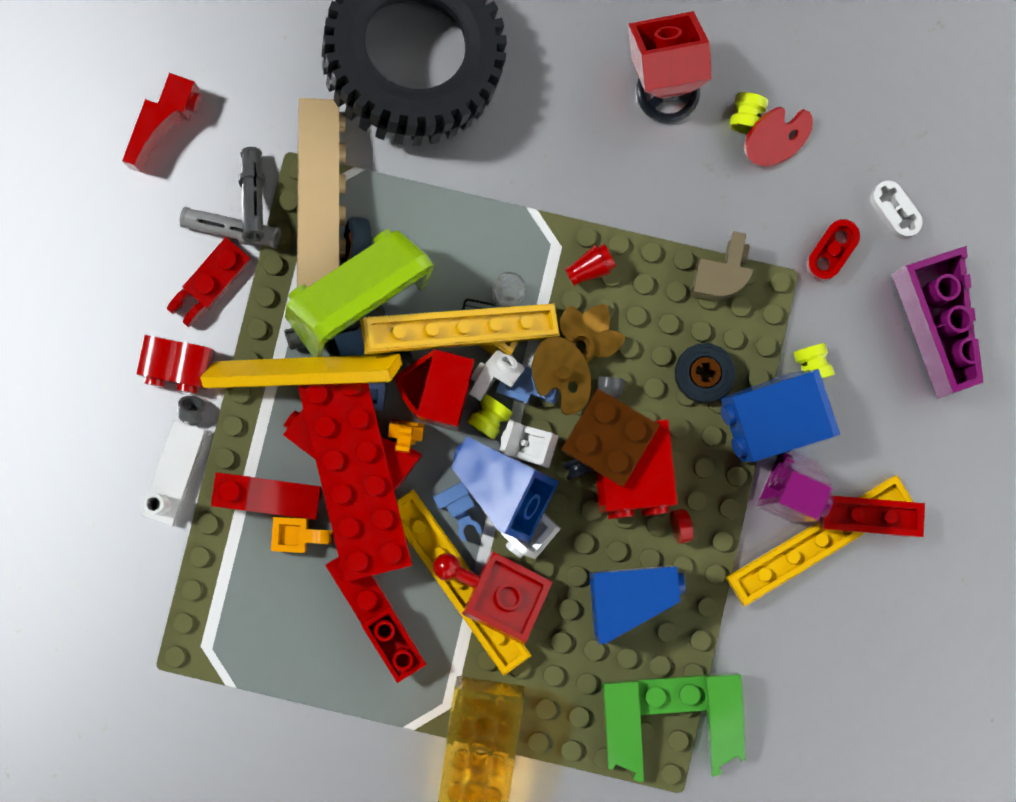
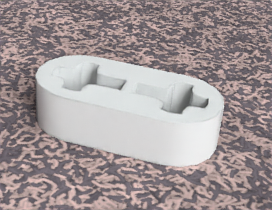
M885 180L872 190L870 202L893 235L900 239H909L921 230L923 225L922 216L899 184L891 180ZM881 189L885 193L889 191L893 193L894 196L890 199L892 204L888 200L885 202L880 200L879 197L883 194ZM900 215L904 219L909 217L912 219L913 223L910 225L912 231L907 227L904 229L900 228L899 224L902 222Z

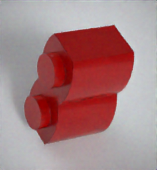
M145 335L136 375L144 377V384L164 388L165 382L178 384L176 390L197 394L198 388L207 390V388H203L200 377L213 363L215 351L200 345Z

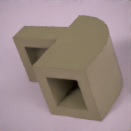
M733 231L728 237L723 263L699 259L695 266L690 291L691 297L711 301L726 300L737 294L747 284L753 269L740 267V264H746L750 245L745 244V233Z

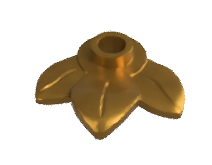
M606 304L591 307L583 314L575 307L569 305L561 316L560 329L563 335L573 344L577 342L585 344L586 351L582 354L587 363L593 357H610L624 343L625 335L617 331L608 330L610 327V314Z

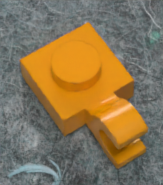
M392 419L389 425L388 437L396 438L395 451L409 453L411 445H415L416 441L422 442L426 423Z
M273 517L271 551L307 553V543L332 544L333 532L332 530L308 529L309 519Z

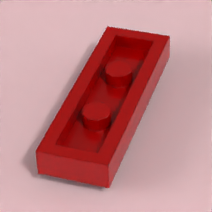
M829 495L833 497L832 506L826 517L820 516V530L924 537L925 503Z

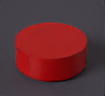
M682 508L671 511L670 521L678 544L691 542L694 538V531L687 510Z

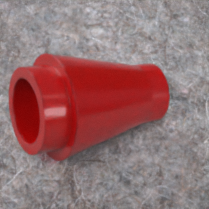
M605 243L598 247L595 244L572 265L565 268V271L572 284L576 286L579 283L611 274L610 270L616 268L617 265Z

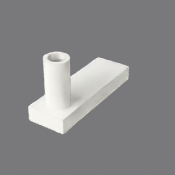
M176 420L172 421L148 494L143 500L140 516L175 526L207 433L206 430Z

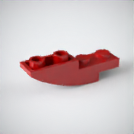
M339 557L326 563V568L361 622L362 628L395 681L399 683L426 666L425 660L375 576L344 582Z

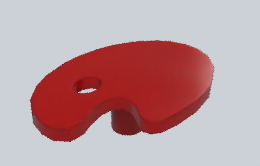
M776 107L764 114L753 125L746 137L744 144L746 157L757 165L770 166L781 163L793 156L809 138L813 126L811 113L802 109L787 123H785V109L782 107ZM795 130V135L789 139L790 132Z

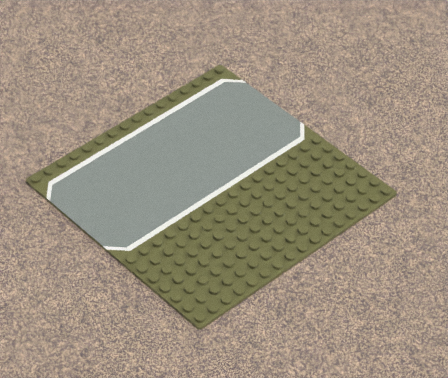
M288 152L283 158L267 226L281 229V239L276 249L265 245L261 246L233 360L313 357L305 345L291 350L284 333L285 329L292 328L285 318L286 304L290 301L288 295L297 288V153ZM339 163V174L346 175L345 194H339V206L346 207L345 226H339V237H344L345 227L350 217L367 218L371 227V245L374 244L373 239L386 229H390L392 232L399 230L423 250L435 265L423 290L419 291L413 283L383 303L386 316L462 310L466 299L508 307L555 303L559 337L565 338L560 329V319L569 305L575 307L583 314L591 307L606 304L610 314V327L608 330L617 331L625 335L624 343L613 355L607 358L593 357L587 363L591 375L590 396L586 405L573 415L562 413L560 393L556 404L532 396L528 405L498 394L496 390L500 380L496 379L486 394L507 407L513 414L507 422H500V433L495 440L490 439L467 423L472 413L482 410L481 401L469 394L475 384V381L471 379L458 431L426 423L422 442L416 441L415 445L410 446L411 449L421 453L423 457L395 492L396 499L399 500L414 489L473 573L480 576L489 554L494 551L553 582L527 642L524 644L532 656L503 676L407 540L413 566L374 575L427 664L397 683L325 566L326 563L338 557L334 536L332 544L307 543V553L271 551L273 517H298L211 506L215 472L321 486L316 460L283 436V433L286 431V428L283 427L285 421L295 410L300 413L303 409L298 385L233 387L225 389L156 663L157 668L161 671L681 793L685 788L701 711L640 715L644 782H638L632 779L633 771L615 765L613 771L608 769L602 682L710 674L730 585L725 577L733 572L757 461L741 462L732 448L731 440L733 436L730 427L724 422L721 415V400L719 399L712 403H698L688 399L676 384L675 366L678 358L687 348L698 343H711L722 347L730 355L735 366V380L731 390L725 396L776 378L798 278L797 272L793 269L747 259L746 264H740V267L753 269V272L747 284L737 294L721 301L691 297L690 291L695 266L699 259L723 263L725 253ZM605 243L617 267L610 270L611 274L574 286L565 268L572 265L595 244L598 247ZM339 258V266H341L343 261L342 258ZM334 337L325 342L322 357L340 356ZM544 340L518 342L511 356L523 366L532 369L535 350ZM577 342L574 344L581 353L586 351L584 343ZM479 345L435 348V350L474 359V371L481 362L486 364L492 354ZM434 349L412 350L411 353L415 360L418 361ZM702 364L703 367L701 369L697 367L696 374L701 375L702 382H708L707 379L709 377L713 379L714 374L708 371L709 365ZM598 376L624 379V389L617 400L652 421L669 420L677 505L669 506V513L642 516L640 509L633 510L634 516L608 519L607 513H599L595 471L567 480L566 476L569 472L566 468H563L562 464L574 460V458L562 452L561 449L595 394ZM393 377L391 382H387L384 410H375L381 437L395 442L396 438L388 437L389 425L392 419L424 423L418 421L405 404L395 381L396 377ZM569 382L568 389L571 393L577 391V384L575 382ZM510 420L559 436L549 468L512 458L559 481L544 513L559 525L561 529L536 559L525 555L519 558L506 547L508 540L501 534L502 532L497 530L470 492L469 496L475 506L468 509L467 512L471 519L479 523L482 532L479 534L473 525H466L463 529V534L466 537L465 542L458 535L459 524L455 517H451L446 506L441 509L437 507L433 496L461 482L451 466L454 462L455 451L464 442L466 436L500 452L501 436ZM322 489L317 520L309 519L308 529L332 530ZM684 508L691 518L694 538L691 542L678 544L672 531L670 512ZM670 565L677 566L678 572L684 574L685 594H680L679 603L606 644H599L595 641L589 572Z

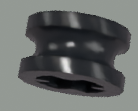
M576 459L562 464L563 468H566L569 472L566 476L567 480L594 471Z

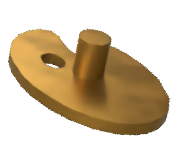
M554 336L542 341L535 350L532 362V377L537 393L540 396H545L550 390L557 388L561 394L560 408L562 413L573 415L586 405L590 396L591 375L587 362L581 351L565 338ZM569 382L577 384V391L575 393L569 391Z

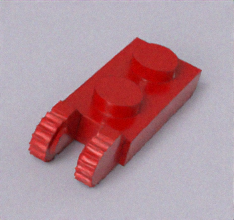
M225 237L182 286L184 289L175 295L169 303L167 310L172 314L176 313L193 296L199 303L187 312L182 321L187 327L192 326L207 309L210 310L252 262V259Z

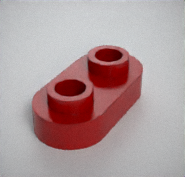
M840 219L833 222L827 228L806 261L807 271L812 278L818 281H827L839 273L860 241V231L855 223L847 219ZM836 233L844 234L846 242L839 243L836 240ZM822 259L827 262V270L819 269L817 265L818 260Z

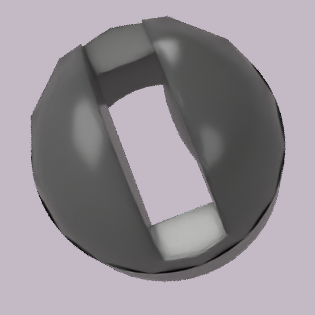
M598 376L597 389L599 388L617 399L623 392L624 379Z
M196 396L182 397L178 402L177 408L179 419L182 422H188L189 425L197 424L204 416L205 402Z

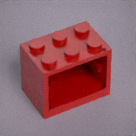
M668 419L654 421L659 424V427L623 487L595 471L599 513H607L608 519L634 516L633 510L640 509L642 516L669 513V506L677 505Z

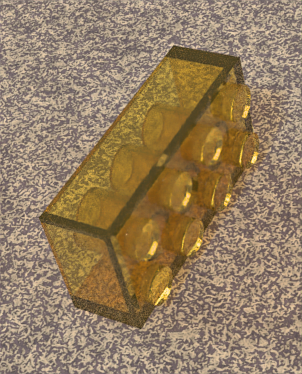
M457 676L438 802H509L525 686Z

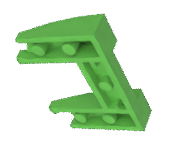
M723 673L602 682L608 769L613 771L615 765L621 766L634 772L633 780L644 782L640 715L706 711L712 777L722 774L720 766L738 756L741 762L745 760L741 674Z

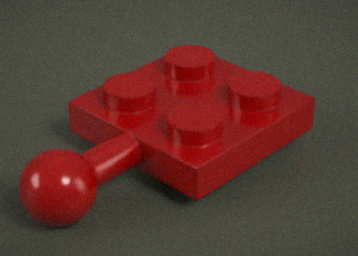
M494 551L489 554L480 576L461 567L458 558L450 553L439 555L433 564L434 573L439 579L445 581L456 579L473 588L462 612L463 615L522 645L527 642L551 588L552 581Z

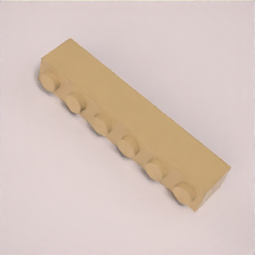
M299 98L297 287L303 284L309 287L338 268L339 258H345L346 239L339 237V226H345L346 207L339 206V194H345L346 175L339 174V163H345L346 143H339V132H345L346 116L345 112H339V108L333 99Z

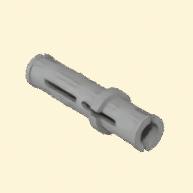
M189 207L182 209L179 220L180 227L238 239V242L244 245L250 243L242 238L243 232L236 230V228L243 229V220L194 210ZM204 220L224 224L225 227L205 224ZM263 225V239L259 242L251 243L276 249L280 243L281 229Z

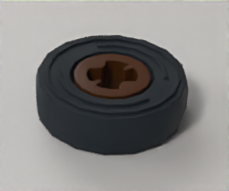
M350 217L348 219L343 237L346 239L345 258H342L343 264L371 246V227L367 218Z
M698 343L687 348L678 358L675 366V381L679 390L688 399L698 403H712L723 398L731 390L735 380V366L730 355L722 347L711 343ZM702 364L709 365L708 371L714 374L713 379L711 377L707 379L708 382H702L701 375L696 374L697 367L701 369L703 367Z

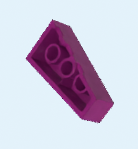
M967 246L906 265L892 274L937 399L984 383L979 342L975 338L974 333L975 309L971 308L969 289L972 288L970 274H967L965 261L968 258Z
M793 450L778 454L756 507L792 523L819 521L820 516L826 517L832 506L833 497L829 495L833 487L818 461Z

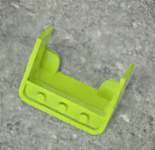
M386 229L373 239V245L309 287L303 284L290 292L288 295L290 301L286 304L285 318L313 357H322L326 341L413 283L419 291L423 290L435 266L428 255L401 231L395 230L392 232L390 229Z

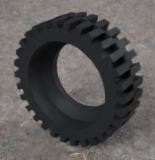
M486 0L332 1L328 10V18L326 17L321 57H323V75L327 74L326 86L328 91L335 90L334 102L338 108L346 104L345 116L350 121L358 115L360 117L359 128L366 133L371 125L377 127L375 137L384 140L386 132L395 134L393 143L400 145L403 144L405 136H411L412 146H421L424 136H428L430 144L439 143L442 133H445L447 139L455 137L459 126L465 131L471 126L474 118L478 120L483 114L485 107L489 105L503 72L502 69L507 54L504 52L507 38L506 35H501L504 29L503 19H495L498 12L497 5L494 1L485 5ZM415 3L431 7L445 14L463 33L465 55L460 68L444 83L425 89L406 88L385 78L371 62L365 44L367 26L377 11L393 4Z

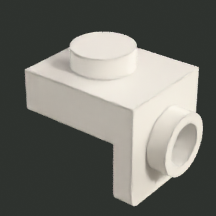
M496 350L486 364L481 362L474 371L471 379L475 381V384L469 394L481 401L496 379L512 387L525 367L512 356Z
M510 420L501 436L499 451L512 458L549 468L559 436Z
M544 513L529 543L504 533L501 534L508 540L506 547L516 556L522 558L525 555L536 559L560 531L561 527Z

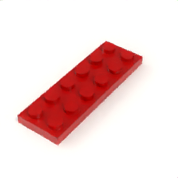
M369 383L298 385L344 582L413 566Z

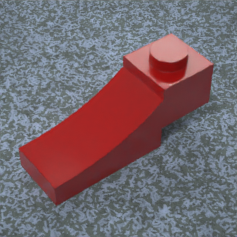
M169 73L158 103L145 99L122 162L129 169L142 173L151 152L161 138L180 120L185 119L189 121L192 112L196 113L198 111L202 94H200V89L195 81Z
M215 472L211 506L317 520L322 486Z

